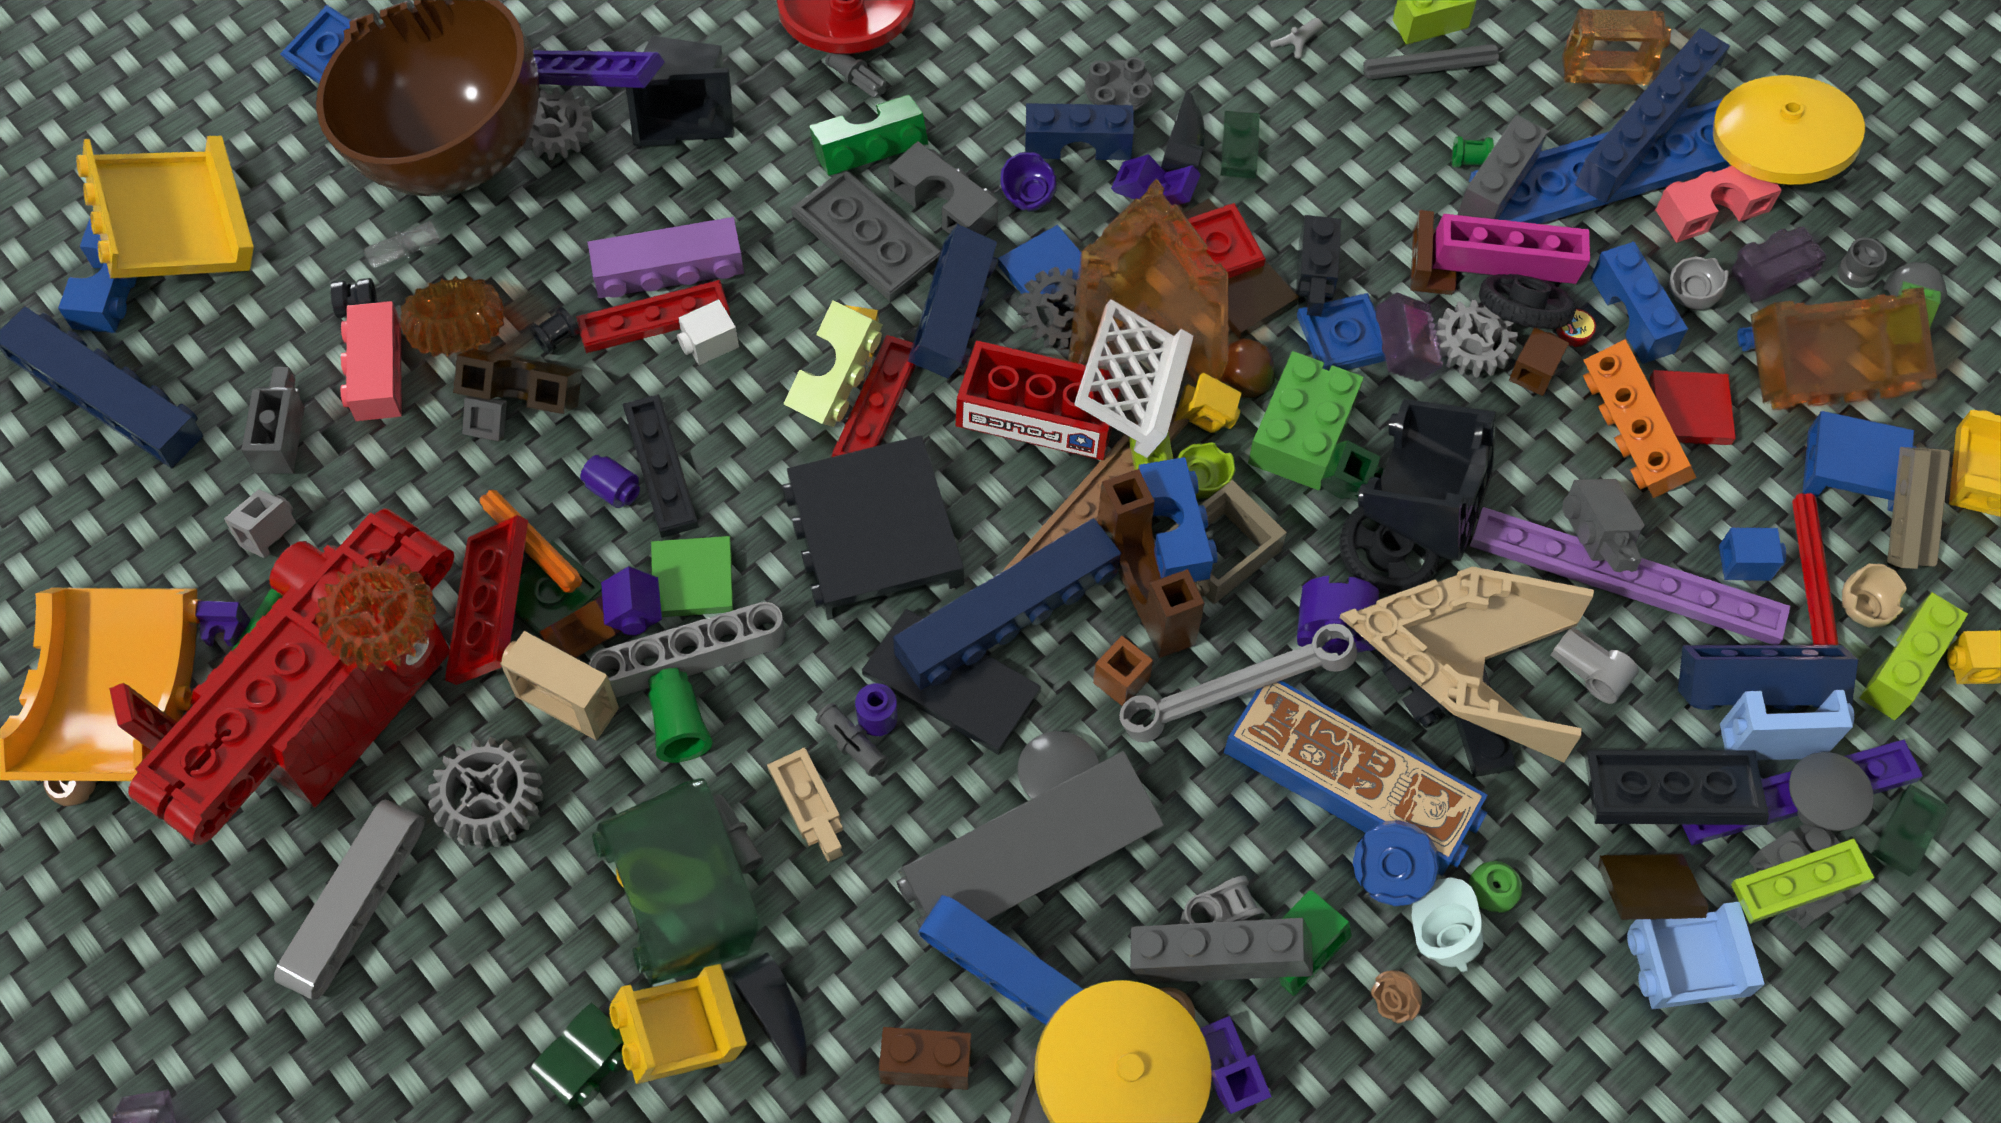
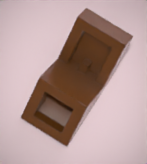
M601 596L541 630L540 634L546 643L576 658L621 632V630L604 625L603 600Z

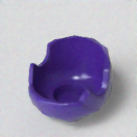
M1020 152L1009 158L1001 169L1002 190L1008 201L1021 210L1030 212L1041 209L1050 203L1057 191L1056 176L1054 175L1053 168L1038 153Z

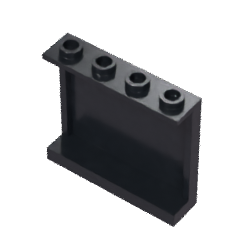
M922 435L787 468L789 483L782 485L788 507L795 506L797 516L792 517L794 532L797 540H805L807 550L801 551L806 574L814 572L817 584L810 585L816 608L824 607L827 620L833 619L832 608L946 579L949 589L964 586V566Z

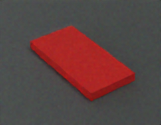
M519 515L467 538L445 681L458 685L502 667L500 663L502 662L503 653L511 642L528 520Z

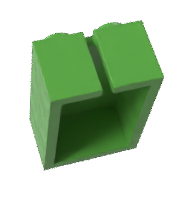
M1292 351L1252 442L1248 464L1320 490L1322 486L1321 479L1334 446L1342 438L1357 402L1364 377L1331 365L1329 371L1323 369L1324 362Z

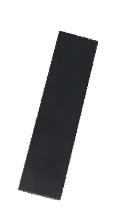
M657 394L624 403V412L661 538L699 528L660 395Z

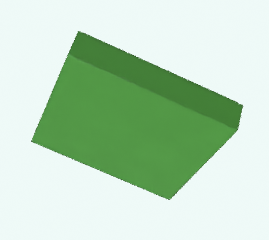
M730 536L651 541L652 575L658 577L662 617L716 614L734 610Z

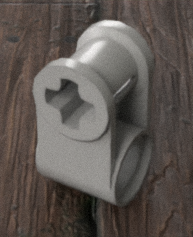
M1238 876L1222 883L1216 888L1189 899L1179 924L1195 923L1191 917L1193 913L1206 915L1211 923L1261 920L1265 916L1263 908L1256 906L1247 888L1249 884L1247 877Z

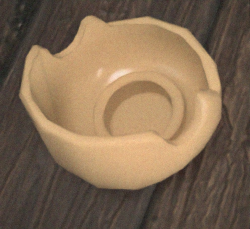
M1867 564L1854 572L1844 583L1842 605L1845 608L1846 614L1853 621L1869 628L1885 627L1903 611V608L1900 607V602L1907 588L1895 570L1884 564Z

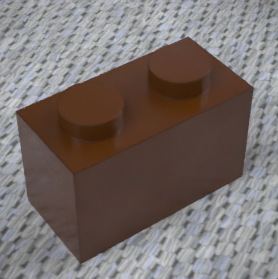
M883 1027L879 1062L880 1083L968 1090L971 1033Z

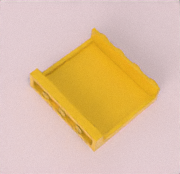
M207 136L204 152L94 155L90 139H84L83 155H77L76 157L77 171L79 177L86 178L87 183L83 185L84 200L86 206H93L94 212L90 214L91 228L93 234H100L101 241H98V256L101 264L107 263L110 279L250 271L254 246L222 136Z

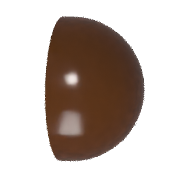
M413 0L415 6L413 8L408 1L380 10L382 24L379 23L375 13L351 20L349 22L350 28L343 30L344 41L332 55L322 74L316 98V112L321 130L334 149L348 164L366 178L396 192L431 197L452 195L475 188L499 174L513 161L523 148L535 122L540 93L539 76L532 47L518 20L499 0Z

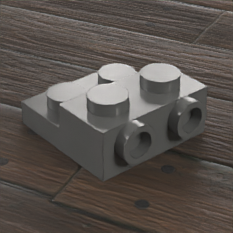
M1803 824L1794 831L1790 830L1761 848L1749 862L1753 866L1754 873L1837 845L1840 842L1830 830ZM1870 881L1869 883L1784 913L1791 920L1796 921L1804 930L1868 889L1873 883Z

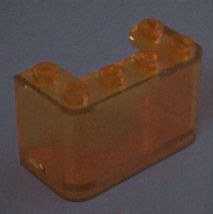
M1924 287L1904 289L1902 294L1897 297L1895 295L1885 296L1883 294L1870 299L1814 305L1794 304V301L1775 302L1750 315L1763 404H1771L1772 410L1793 408L1795 404L1808 402V406L1826 405L1832 403L1831 398L1843 396L1845 403L1867 400L1868 394L1880 393L1881 399L1904 396L1905 392L1923 389L1922 383L1937 378Z

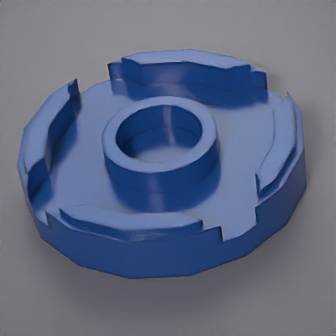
M1400 820L1381 822L1367 830L1356 845L1353 858L1355 877L1361 887L1363 885L1365 890L1370 893L1369 895L1376 901L1392 906L1410 905L1426 895L1437 879L1440 866L1437 848L1429 835L1416 825Z

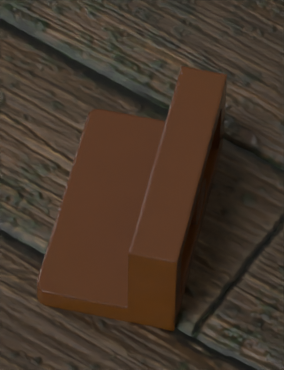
M1419 210L1413 229L1410 291L1453 295L1456 289V271L1432 268L1433 235L1436 230L1433 229L1434 211Z

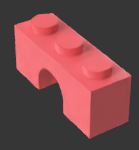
M1731 165L1729 168L1717 172H1705L1698 178L1683 183L1678 181L1670 184L1663 191V195L1656 207V212L1676 243L1708 233L1719 212L1714 204L1730 209L1740 222L1770 212L1782 189L1778 183H1771L1751 177Z

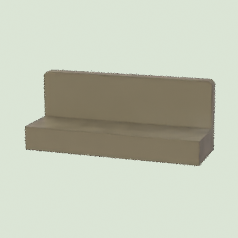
M1900 447L1887 563L1901 568L1918 569V565H1937L1950 458L1948 450Z

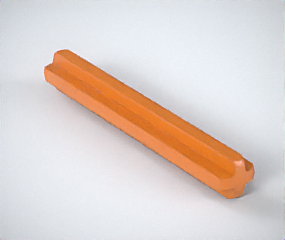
M489 490L486 495L480 497V504L483 509L497 523H501L516 515L523 517L497 490ZM528 522L524 551L565 592L571 593L575 588L580 587L582 578L579 572Z

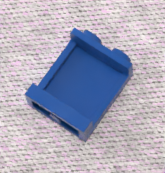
M1821 411L1808 429L1802 493H1812L1815 497H1818L1826 486L1888 499L1887 510L1893 512L1900 447L1917 448V446H1913L1914 430Z

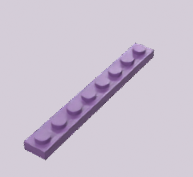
M1482 507L1470 543L1471 547L1772 645H1779L1783 640L1790 610L1789 605L1641 558L1636 571L1615 572L1606 560L1592 561L1578 537Z

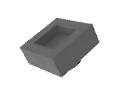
M472 396L465 397L462 434L495 441L503 439L507 401L494 398L487 400Z

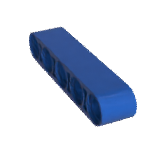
M941 895L918 930L919 936L928 944L1045 1025L1062 1004L1084 990L971 910L948 896Z

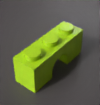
M1931 592L1913 612L1896 639L1898 643L1876 670L1859 699L1891 719L1896 720L1914 702L1968 613Z

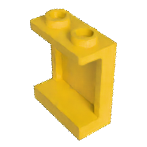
M1970 410L1956 428L1949 505L2001 517V416L1989 411Z
M721 964L704 967L697 978L638 991H633L631 985L621 986L610 1004L611 1022L615 1029L620 1030L624 1043L622 1047L623 1062L628 1071L632 1070L636 1084L734 1061L747 1045Z

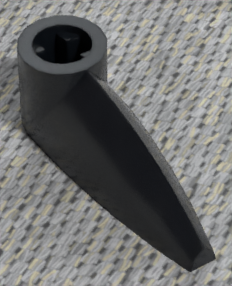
M1188 91L1185 93L1163 157L1161 168L1167 171L1191 165L1198 170L1204 152L1205 127L1202 113L1195 97Z
M766 952L731 975L730 980L768 1040L798 1081L807 1073L804 1028L786 979L774 959Z

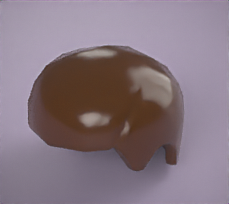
M1246 338L1228 344L1218 356L1217 371L1220 381L1241 392L1240 398L1257 397L1267 392L1275 382L1273 355L1260 342Z

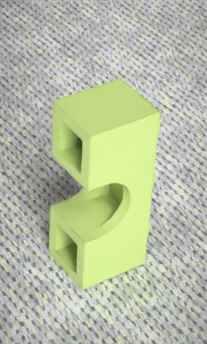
M832 300L816 335L833 345L836 352L835 364L827 374L822 376H815L799 370L784 401V405L821 424L834 427L836 422H840L844 418L848 410L849 402L847 399L852 388L857 387L864 377L865 367L863 365L869 353H873L881 341L882 333L880 330L883 324Z

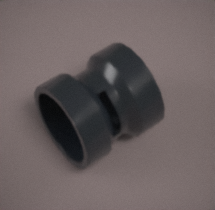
M371 278L359 279L356 283L350 284L345 280L333 281L331 283V301L335 316L337 318H347V306L377 303L373 280Z

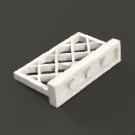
M1110 299L1104 308L1074 405L1136 440L1134 451L1147 458L1167 436L1194 336L1183 329H1180L1173 336ZM1113 316L1124 322L1127 330H1120ZM1148 336L1160 343V348L1152 349L1145 337ZM1133 338L1140 351L1132 352L1125 339ZM1114 341L1120 354L1112 355L1106 342ZM1146 360L1153 373L1145 374L1138 361ZM1126 363L1133 376L1125 377L1118 364ZM1106 366L1113 379L1105 380L1098 367ZM1138 384L1146 398L1138 399L1131 385ZM1119 388L1126 401L1117 402L1110 389ZM1099 391L1105 404L1102 405L1088 397L1089 392ZM1131 410L1138 421V425L1128 420L1123 411Z

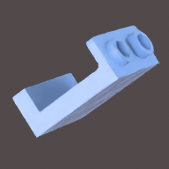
M1834 690L1815 713L1766 714L1762 691H1745L1720 723L1725 750H1755L1757 760L1803 759L1814 753L1830 752L1853 727L1854 711L1852 705L1847 703L1844 690Z
M1739 902L1724 903L1716 912H1708L1706 918L1636 919L1629 927L1630 930L1627 934L1628 946L1631 953L1637 955L1641 969L1639 972V986L1642 994L1649 998L1652 1010L1750 997L1765 985L1745 916Z

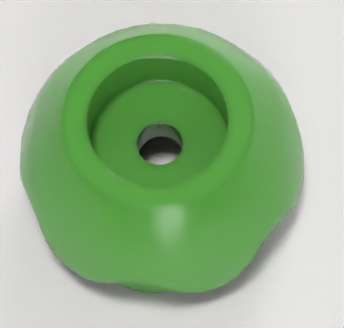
M1488 861L1482 863L1469 878V885L1477 897L1479 907L1488 911L1507 912L1521 898L1523 890L1521 878L1511 866L1504 862ZM1493 883H1498L1500 888H1495Z

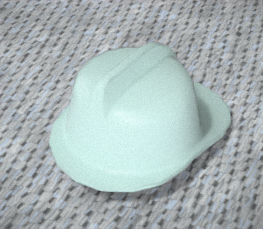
M1451 877L1438 879L1426 895L1413 903L1412 922L1416 944L1420 953L1442 966L1457 967L1461 972L1468 971L1467 963L1479 955L1484 941L1481 914L1477 897L1472 887L1460 879Z

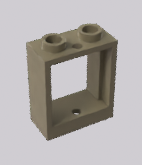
M1233 480L1201 504L1205 506L1207 512L1208 526L1225 514L1258 549L1219 580L1211 573L1210 579L1195 581L1201 597L1206 596L1213 604H1216L1281 552L1287 534ZM1176 523L1166 532H1170L1177 529L1179 525Z

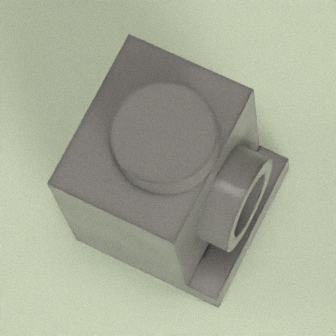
M260 489L224 518L239 546L262 558H266L271 554L268 547L279 540L286 531L296 524L292 516L294 510L284 497L280 495L273 496Z

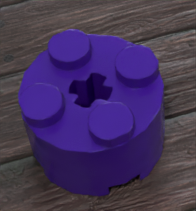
M1329 576L1311 579L1302 586L1299 606L1298 645L1303 647L1311 644L1314 635L1323 626L1340 624L1351 631L1357 647V653L1375 650L1374 646L1340 618V614L1352 609L1358 611L1375 605L1377 600H1379L1378 588L1367 581L1355 577H1349L1348 584L1329 583ZM1340 638L1332 639L1326 642L1322 649L1327 653H1337L1339 656L1347 650L1349 642Z

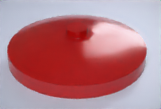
M777 0V6L782 25L800 43L823 52L850 54L875 49L896 38L910 23L915 10V0Z

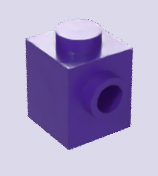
M628 566L601 582L604 625L621 630L627 635H637L662 620L658 577Z

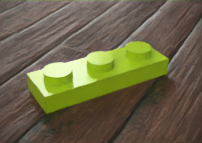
M1851 839L1736 879L1732 882L1731 886L1751 924L1869 883L1874 879V876L1855 839Z

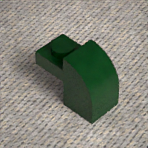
M1348 440L1338 443L1334 446L1321 479V485L1329 493L1340 499L1350 498L1358 502L1361 484H1367L1370 477L1381 478L1384 471L1383 468L1378 466L1381 456Z

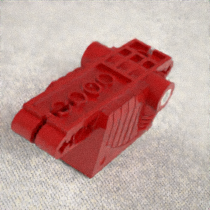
M388 508L378 511L375 515L370 512L338 548L327 545L323 549L324 552H322L307 541H299L289 546L275 562L269 579L271 588L283 595V597L279 598L272 606V609L256 623L253 630L239 641L240 644L227 654L218 668H215L207 676L206 681L201 685L199 684L193 690L190 701L192 707L135 768L137 774L129 785V797L158 818L164 819L166 824L196 845H201L211 840L268 775L316 808L449 655L450 649L429 608L421 603L449 572L455 557L454 552L424 531H419L416 526Z

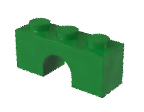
M908 94L876 104L878 117L869 123L852 124L847 122L843 115L810 125L809 128L816 158L827 175L831 176L906 152L917 141L922 145H927L928 138L923 112Z

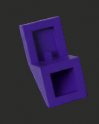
M1147 154L1123 161L1111 189L1116 194L1164 209L1190 202L1201 174L1193 165L1165 172Z
M1230 1016L1200 1028L1206 1041L1211 1061V1086L1229 1114L1272 1097L1255 1056L1247 1057Z

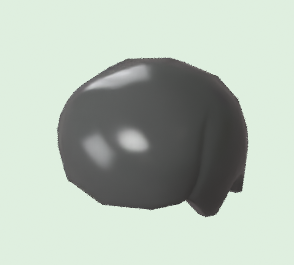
M1910 262L1896 269L1889 275L1884 284V291H1889L1892 307L1903 281L1940 291L1941 299L1938 309L1944 303L1947 295L1943 276L1936 267L1925 262Z

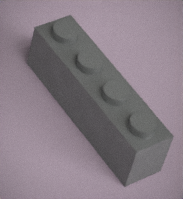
M1303 918L1131 927L1130 969L1143 984L1313 976L1312 933Z

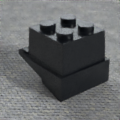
M652 35L644 52H658L665 63L645 88L626 87L633 145H674L677 140L733 137L735 132L729 68H723L722 46Z

